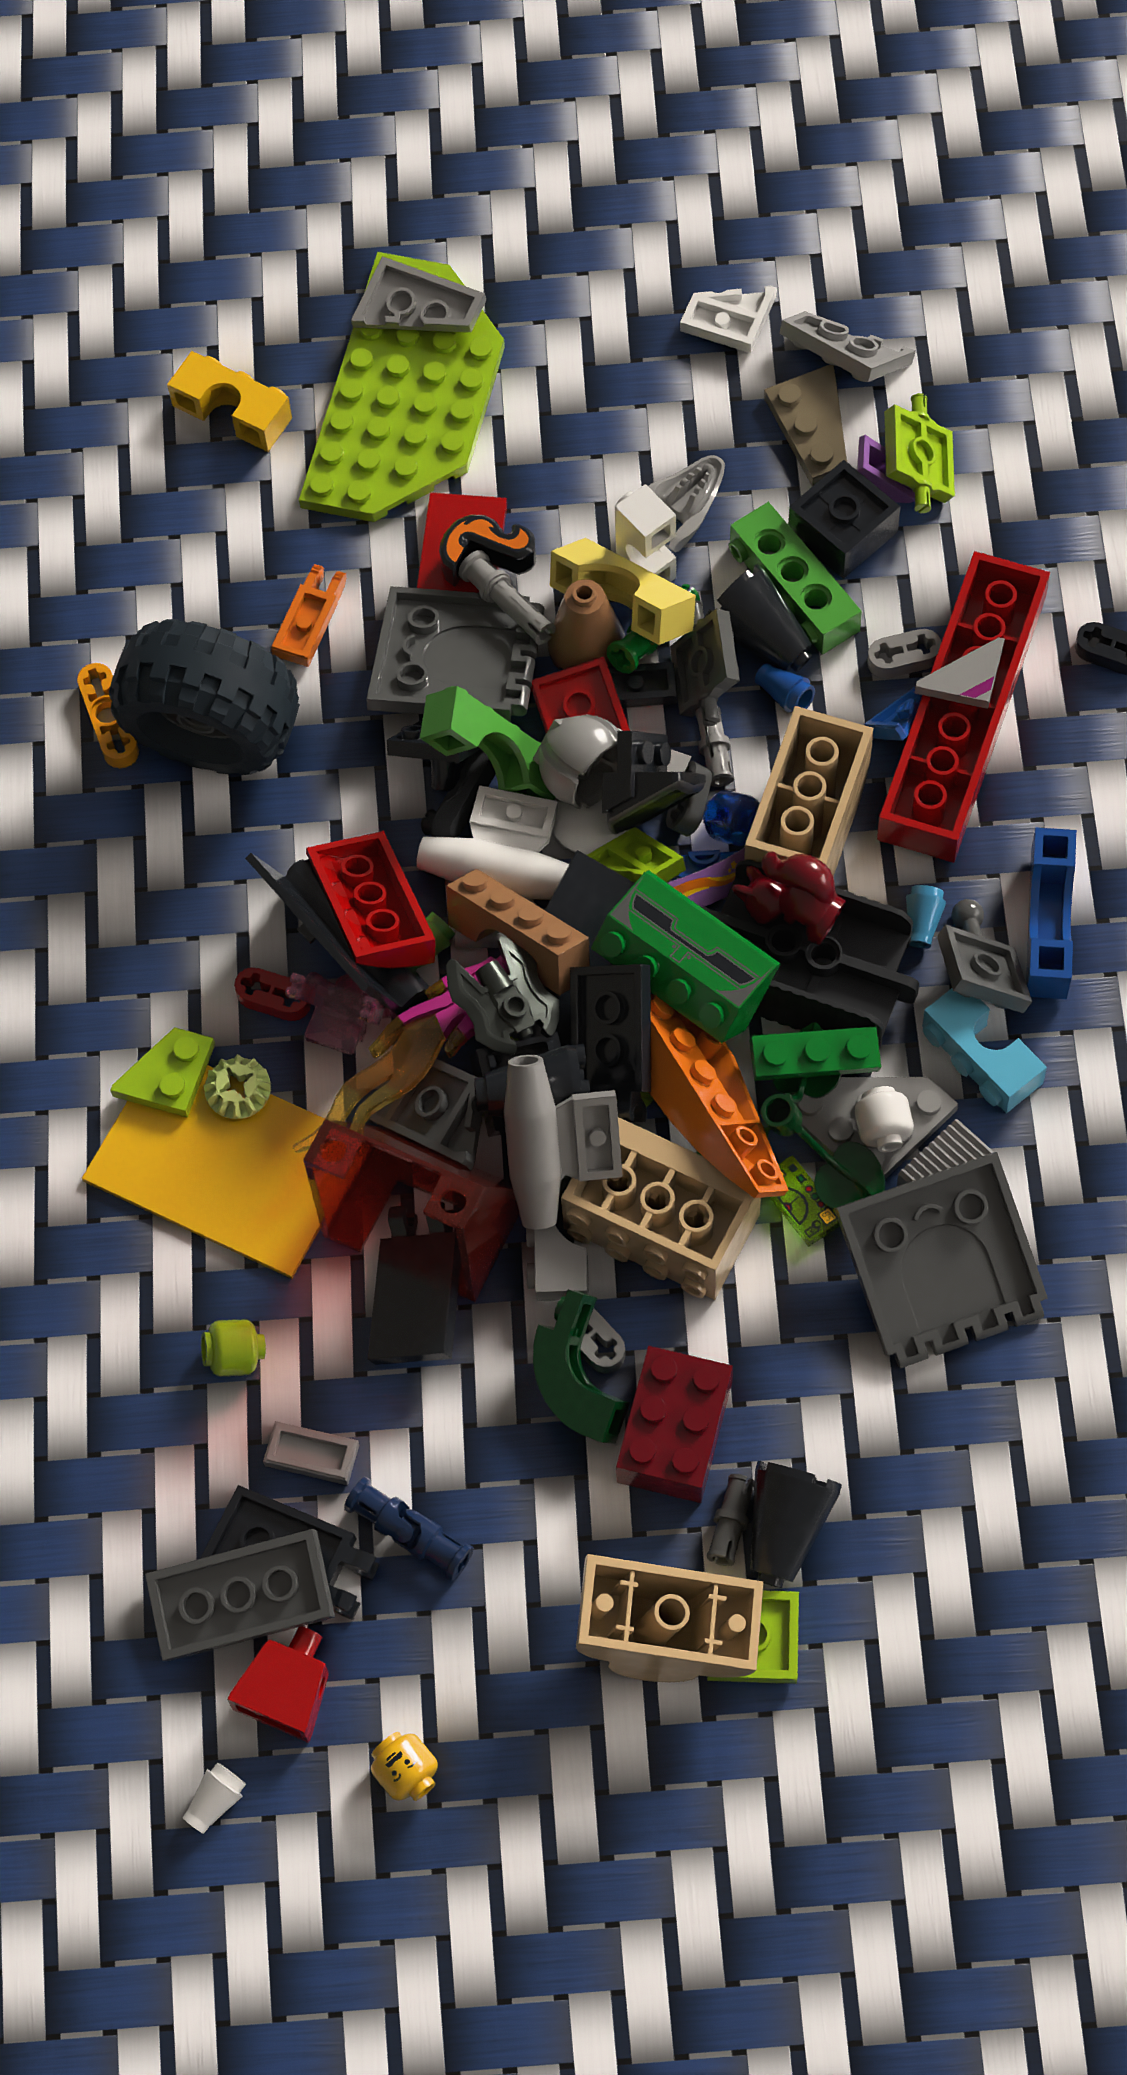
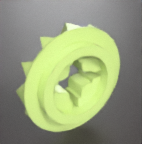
M237 1054L232 1059H220L219 1064L213 1070H208V1077L204 1085L205 1097L209 1106L217 1114L230 1119L247 1118L256 1114L267 1103L271 1092L270 1078L267 1070L255 1058L251 1060ZM232 1075L239 1082L247 1080L243 1084L245 1098L234 1089L227 1091L231 1087L229 1076Z

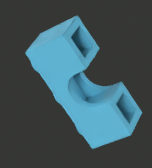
M951 988L924 1010L923 1033L933 1046L937 1048L941 1046L951 1056L953 1066L961 1075L965 1077L969 1075L979 1085L980 1093L988 1103L993 1106L998 1105L1007 1114L1044 1083L1047 1067L1019 1038L1004 1049L991 1050L983 1047L976 1040L975 1035L987 1026L990 1008L982 1000L974 997H964Z

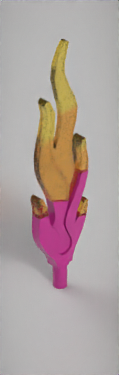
M500 955L497 959L491 956L479 964L464 969L478 981L475 972L483 965L497 960L504 970L505 967ZM447 976L426 989L425 993L429 999L428 1001L413 1006L401 1013L385 1027L379 1037L368 1048L372 1057L376 1059L383 1055L397 1040L395 1045L378 1061L360 1071L343 1084L322 1125L312 1134L293 1145L296 1153L319 1146L332 1137L347 1119L353 1108L366 1094L383 1082L390 1080L359 1105L354 1115L353 1123L357 1129H361L371 1115L412 1090L426 1076L448 1036L449 1038L444 1050L447 1056L452 1058L475 1035L473 1022L466 1011L452 1002L448 991Z

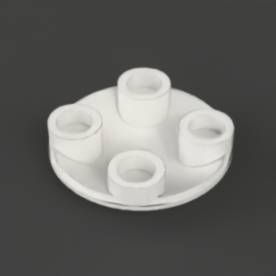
M559 799L556 800L558 801V812L552 831L555 835L556 843L564 849L574 853L578 850L587 855L629 831L626 830L618 834L610 832L607 824V814L602 813V799L589 808L582 805L581 809H577L573 805L564 803Z

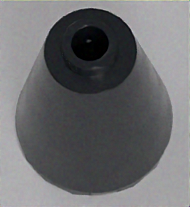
M758 564L754 565L753 573L749 569L745 571L716 600L722 606L721 610L729 611L734 642L776 668L785 671L793 669L795 672H798L812 658L813 655L809 652L813 645L766 571ZM709 609V611L707 612V614L705 615V617L708 616V615L712 612L710 609Z
M762 1461L757 1462L754 1479L750 1570L758 1573L757 1581H763L764 1584L782 1588L784 1580L794 1581L840 1495L842 1484L827 1479V1483L818 1481L815 1474L771 1462H768V1464Z

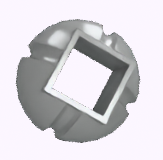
M581 715L555 719L533 757V760L539 764L542 780L550 793L560 801L573 805L577 809H581L582 805L589 808L602 799V772H617V731L620 730L608 720L598 716Z

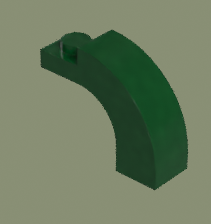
M568 1289L566 1296L561 1297L555 1308V1327L539 1324L537 1326L533 1344V1366L536 1381L545 1402L566 1426L601 1443L616 1444L630 1403L600 1391L587 1378L581 1363V1344L597 1297Z

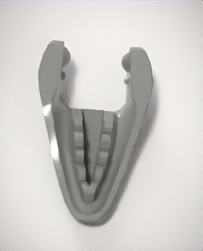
M709 455L701 458L683 470L648 485L676 514V519L683 524L677 530L676 537L670 540L669 549L673 552H679L688 543L703 523L711 507L725 469L724 461L718 456Z

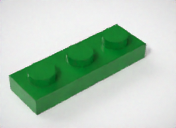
M876 1027L754 1035L749 1040L754 1081L879 1072L882 1067Z

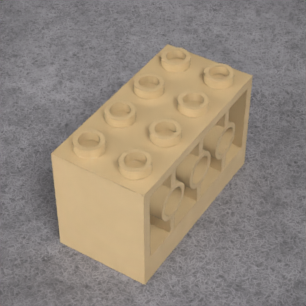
M618 1117L623 1177L580 1181L572 1178L561 1197L564 1229L567 1230V1234L580 1243L589 1244L591 1241L605 1248V1252L618 1261L627 1262L629 1259L642 1265L643 1270L654 1278L665 1280L667 1277L680 1283L681 1288L692 1296L698 1298L707 1296L716 1300L760 1216L761 1198H753L725 1177L703 1156Z

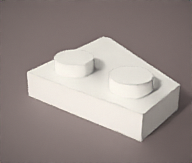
M766 286L764 287V292L742 294L741 289L726 290L722 293H714L712 291L693 293L680 321V331L751 353L775 301L777 288Z

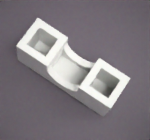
M644 484L634 492L629 491L625 493L615 505L616 554L672 582L676 579V557L665 544L676 537V514Z

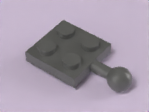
M972 899L959 901L955 904L951 913L952 922L957 928L945 925L937 935L953 991L964 997H974L990 1002L1001 1009L1008 1008L1024 1013L1032 1003L1015 947L983 937L980 929L984 919L982 906Z

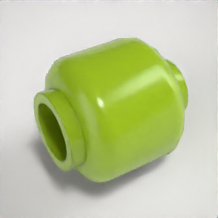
M247 1319L218 1320L210 1325L208 1332L202 1333V1362L204 1366H210L211 1371L216 1376L249 1375L255 1371L258 1360L265 1359L266 1343L264 1334H257L254 1324Z

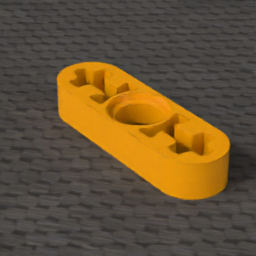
M88 664L80 670L77 682L105 761L110 766L126 768L132 765L138 758L139 748L137 741H135L131 734L125 733L120 728L117 720L103 723L97 719L98 714L102 710L111 708L112 700L109 696V689L113 678L112 672L104 664ZM95 678H99L104 695L98 698L91 682ZM119 733L122 745L125 747L123 753H118L115 749L112 735Z

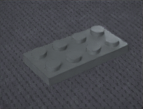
M314 1529L145 1574L162 1661L169 1662L335 1618L317 1531Z

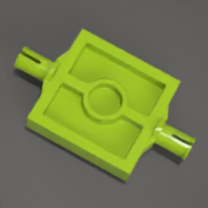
M917 393L911 396L912 411H908L895 404L884 411L886 477L912 488L915 494L914 510L918 511V513H927L931 510L930 497L943 503L955 497L952 431L938 425L929 418L927 414V396Z

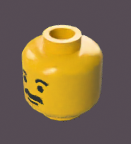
M395 1732L373 1750L371 1755L374 1761L371 1765V1772L393 1800H404L411 1796L414 1801H418L435 1786L436 1783L432 1777L437 1771L438 1762L417 1735L412 1733L401 1735L400 1732Z

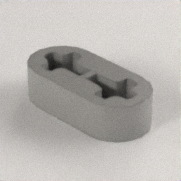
M917 629L880 638L870 645L867 659L868 668L872 674L880 678H892L929 669L934 665L941 645V639L938 634L929 629ZM924 644L926 649H930V653L923 654L921 649H917V645ZM886 653L888 658H892V662L885 663L883 658H879V654Z
M594 1308L587 1326L590 1332L584 1334L580 1356L597 1372L604 1374L613 1373L624 1364V1341ZM596 1339L605 1348H609L612 1345L615 1346L613 1349V1359L610 1360L607 1356H603L600 1359L597 1358L599 1353L598 1346L594 1342Z

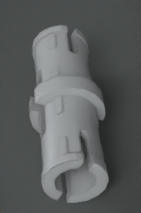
M700 707L695 712L701 736L698 747L700 754L705 757L706 768L712 772L711 786L721 787L728 785L734 780V775L728 755L731 744L728 736L724 734L721 709L718 708L720 722L714 726H706L703 724Z

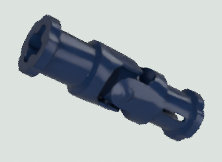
M363 1477L348 1495L344 1504V1510L348 1513L355 1511L373 1523L375 1531L381 1535L391 1536L395 1543L419 1560L427 1559L446 1571L448 1579L454 1581L468 1564L474 1547L469 1544L461 1545L443 1533L442 1526L421 1513L410 1509L398 1497L390 1498L371 1486L372 1482L369 1478ZM420 1535L418 1543H414L413 1541Z

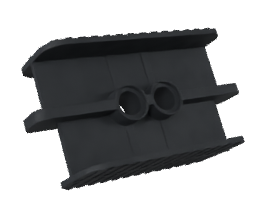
M750 859L739 861L735 870V879L721 913L705 907L702 908L780 963L754 1016L778 1022L780 1025H786L795 1030H802L813 1022L818 1023L822 1030L876 1027L880 1050L882 1037L896 1001L913 1004L919 991V982L915 978L897 972L904 952L911 942L912 919L901 909H896L893 906L884 905L878 901H872L866 897H860L835 887L837 895L844 899L846 903L820 945L814 944L808 940L806 926L797 921L794 924L786 923L783 919L784 914L772 923L765 925L756 924L746 910L744 901L734 894L732 888L734 885L748 887L751 883L746 872L748 866H755L764 876L767 875L762 870L761 862L758 863ZM780 944H787L793 949L789 952H780L774 947ZM819 957H825L830 959L832 963L828 965H819L815 963L813 960Z

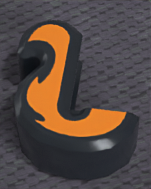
M470 514L456 520L444 533L440 542V562L445 580L454 587L457 586L461 579L458 574L461 563L469 554L478 550L484 551L489 556V562L492 565L517 575L530 571L536 564L535 537L533 533L524 526L513 524L511 527L512 531L506 534L495 520L485 515Z

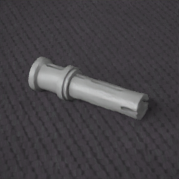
M478 550L469 554L459 567L458 574L460 578L465 582H471L479 590V595L484 601L495 602L533 638L534 642L541 645L549 641L552 636L545 629L554 634L555 625L548 621L511 586L509 575L503 570H497L489 562V556L484 551Z

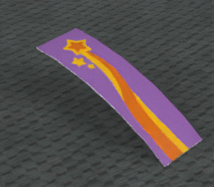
M745 847L714 865L668 882V884L699 906L705 907L728 896L735 879L736 866L739 861L745 859Z

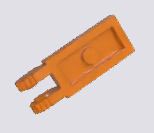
M317 564L312 566L304 584H300L271 646L272 655L309 667L338 605L342 591H344L347 579L346 573L336 571L325 592L318 590L324 578V568Z

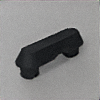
M482 749L459 762L462 770L460 771V779L456 786L447 793L437 811L430 809L425 813L426 818L421 820V829L425 835L457 838L461 834L471 817L479 785L489 787L496 775L491 761Z

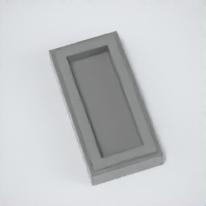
M275 1421L263 1463L267 1467L348 1485L359 1449V1441Z

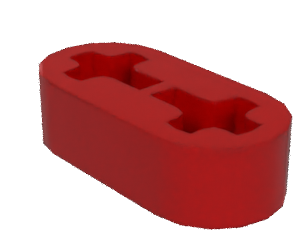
M255 967L244 969L235 978L234 987L238 1001L249 1009L287 1021L300 1020L310 1010L311 1000L308 988L304 983L296 979ZM255 981L260 982L261 990H255L252 995H248L246 986L252 987ZM293 993L298 994L299 1002H293L291 1007H286L284 998L290 999Z

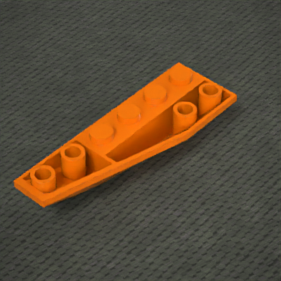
M651 994L650 1095L688 1142L725 1177L753 1198L784 1196L789 1191L731 1050L725 1042H719L658 996Z

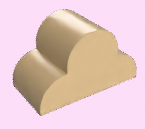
M587 1554L584 1562L576 1649L588 1657L608 1661L609 1669L619 1675L644 1681L684 1682L693 1680L699 1675L708 1677H741L750 1675L757 1669L763 1581Z

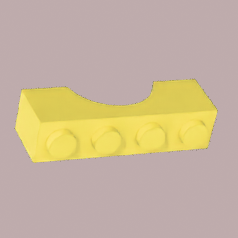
M586 537L551 551L550 586L565 594L567 588L578 580H592L598 583L608 600L621 603L632 609L631 630L658 645L693 631L696 595Z

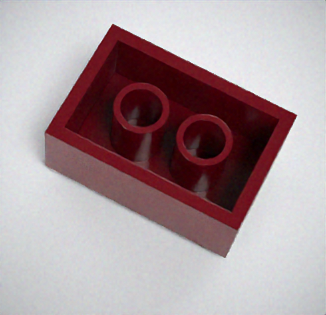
M648 1346L616 1465L617 1483L702 1503L732 1385L733 1365Z

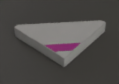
M998 637L918 680L915 686V693L988 709L1005 639Z

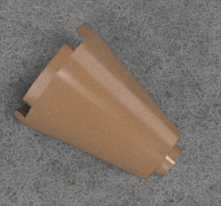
M578 580L567 588L553 624L556 629L554 634L549 632V635L552 636L548 641L549 655L553 664L559 670L560 668L564 670L603 656L607 666H613L607 657L606 650L612 642L621 640L625 636L624 629L602 587L592 580Z

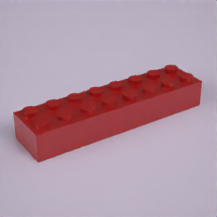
M974 551L931 673L998 637L1004 638V646L989 707L986 709L935 697L922 696L879 816L877 840L955 863L1046 599L1051 572Z

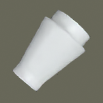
M217 1763L211 1771L206 1770L195 1796L182 1818L204 1834L210 1825L243 1797L240 1792L246 1783L226 1767Z

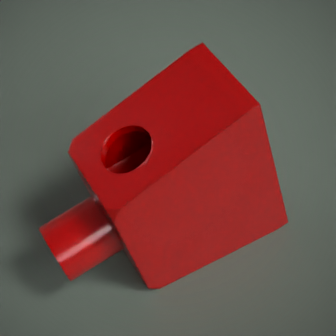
M301 1626L297 1628L289 1647L276 1641L268 1640L229 1694L227 1700L232 1710L309 1743L329 1674L326 1664L313 1658L322 1640V1636L309 1628Z

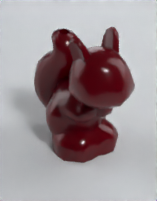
M771 851L762 859V870L767 876H764L755 866H748L746 872L751 883L748 887L734 885L732 889L734 894L744 901L746 910L756 924L765 925L772 923L784 914L783 919L786 923L794 924L797 921L806 926L808 940L820 945L846 903L844 899L837 895L832 872L826 864L818 858L807 854H795L785 859H779L777 854Z

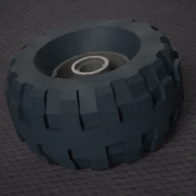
M166 619L161 621V623L154 621L144 625L141 630H138L136 635L131 637L130 641L126 642L109 689V696L112 700V715L117 720L120 728L125 733L131 734L135 741L171 760L175 759L191 767L216 771V773L228 775L233 773L241 775L254 774L271 766L273 760L281 756L286 747L300 704L298 703L297 681L291 670L286 669L285 663L276 655H271L264 647L252 640L248 641L237 636L236 633L223 628L217 629L207 626L205 623L195 621L182 622L178 619Z

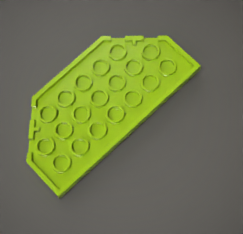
M377 252L367 283L368 286L383 256L465 286L448 264ZM483 310L472 332L353 328L299 497L300 508L376 522L387 516V511L405 501L407 504H410L434 491V486L450 477H453L455 480L468 473L505 348L504 338Z

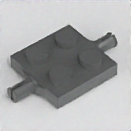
M695 600L693 631L682 635L681 638L670 646L672 663L674 662L679 714L693 718L696 710L701 707L703 724L714 726L720 722L717 708L718 698L740 681L739 668L736 660L729 611L716 608L704 618L703 603Z

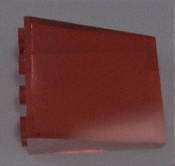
M331 1119L323 1121L303 1159L323 1237L360 1253L398 1181L430 1194L431 1197L423 1213L428 1217L456 1228L461 1256L458 1295L476 1302L519 1216L511 1182L475 1167L470 1170L379 1126ZM441 1199L463 1208V1210L458 1213H448L440 1206Z

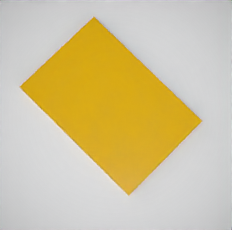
M207 1065L188 1118L127 1101L82 1177L83 1182L291 1279L294 1277L369 1143L367 1137L270 1094L264 1107L250 1117L243 1119L223 1117L209 1106L205 1097L204 1085L208 1077V1070L214 1069ZM229 1076L231 1087L227 1091L234 1089L245 1098L243 1086L245 1082H239L237 1078Z

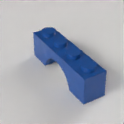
M1035 827L1031 847L1026 984L1031 997L1067 999L1072 980L1073 941L1071 940V906L1076 864L1077 830Z

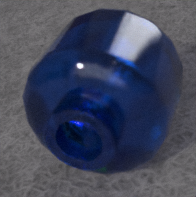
M722 790L716 793L706 803L703 815V823L709 837L718 842L734 846H745L760 804L759 801L749 794L732 790Z

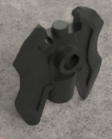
M500 936L498 946L505 970L497 960L491 961L475 972L477 981L456 960L451 959L446 964L447 984L452 1002L465 1010L473 1022L475 1040L494 1051L513 1055L517 1051L515 1041L510 1039L511 1036L514 1039L520 1037L521 1040H526L533 1035L532 1030L536 1024L542 1028L540 1033L545 1037H551L555 1033L559 1022V999L544 988L538 977L537 962L533 957L508 937Z

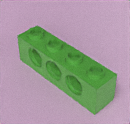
M769 501L730 525V543L728 546L733 557L739 563L744 562L752 573L756 564L766 571L806 635L821 655L860 632L861 609ZM772 551V552H775V553H774V554H764V553H762V552ZM788 578H795V579H797L798 581H796V582H790V581H787L786 579H788ZM816 605V606H820V607H822V608H821V609H811V608H809V606Z

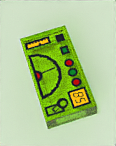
M792 1155L778 1164L789 1191L784 1196L770 1197V1199L807 1246L810 1247L838 1228L840 1224L835 1210L825 1205L816 1194L814 1181Z

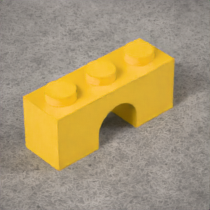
M191 351L167 384L172 406L202 421H205L210 412L218 406H236L237 408L232 414L236 437L269 452L292 420L289 397L283 391L273 386L267 387L260 384L245 372H235L223 366L217 359L211 356L204 357Z

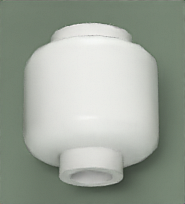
M881 1086L869 1089L862 1094V1099L855 1105L854 1114L861 1141L867 1146L877 1147L879 1152H892L900 1149L903 1146L902 1142L912 1135L914 1125L908 1099L902 1093L896 1092L893 1087Z

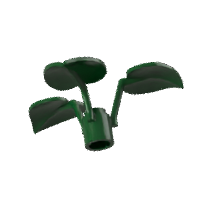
M813 1022L799 1032L822 1031V1028L818 1023ZM842 1074L774 1079L775 1088L782 1094H774L764 1101L761 1108V1115L764 1120L761 1122L767 1138L770 1130H773L774 1133L780 1136L798 1134L827 1162V1164L819 1168L815 1175L814 1185L819 1199L826 1206L834 1209L885 1191L883 1169L879 1160L869 1148L860 1143L848 1141L842 1143L832 1157L801 1126L803 1120L802 1113L794 1103L802 1101L804 1094L814 1099L828 1095L836 1088Z

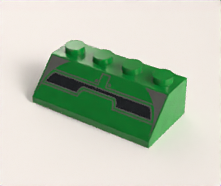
M650 870L643 873L607 914L591 947L593 951L613 965H650L651 993L658 996L721 1043L747 1029L780 966L778 961Z

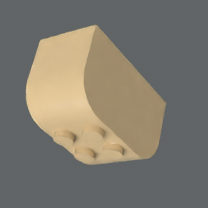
M798 706L794 707L745 843L744 860L750 859L762 863L763 857L771 851L775 852L779 859H785L795 854H807L825 863L834 877L867 778L874 728Z

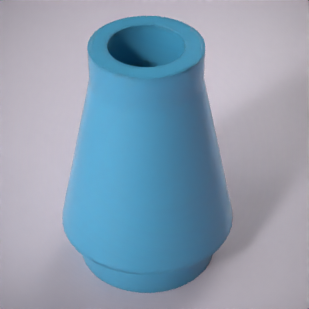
M915 885L911 888V894L906 896L907 915L913 921L910 946L923 949L931 947L933 936L946 906V901L943 899V890L928 885Z

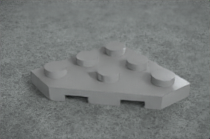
M841 1077L836 1088L828 1095L814 1099L804 1094L802 1101L794 1103L802 1113L803 1120L801 1126L829 1155L833 1157L836 1149L844 1142L860 1143L875 1154L881 1164L885 1179L958 1110V1103L929 1077ZM875 1087H893L896 1092L902 1093L908 1099L914 1125L913 1133L902 1142L903 1146L900 1149L892 1152H879L877 1147L864 1144L859 1136L854 1114L855 1105L862 1099L864 1092Z

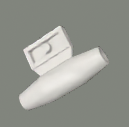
M479 785L470 818L473 838L423 837L417 855V868L451 882L478 869L525 899L550 900L569 865L539 853L550 842L558 812V801Z

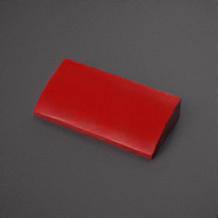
M384 831L306 848L308 859L356 963L382 968L413 967L435 963V937Z

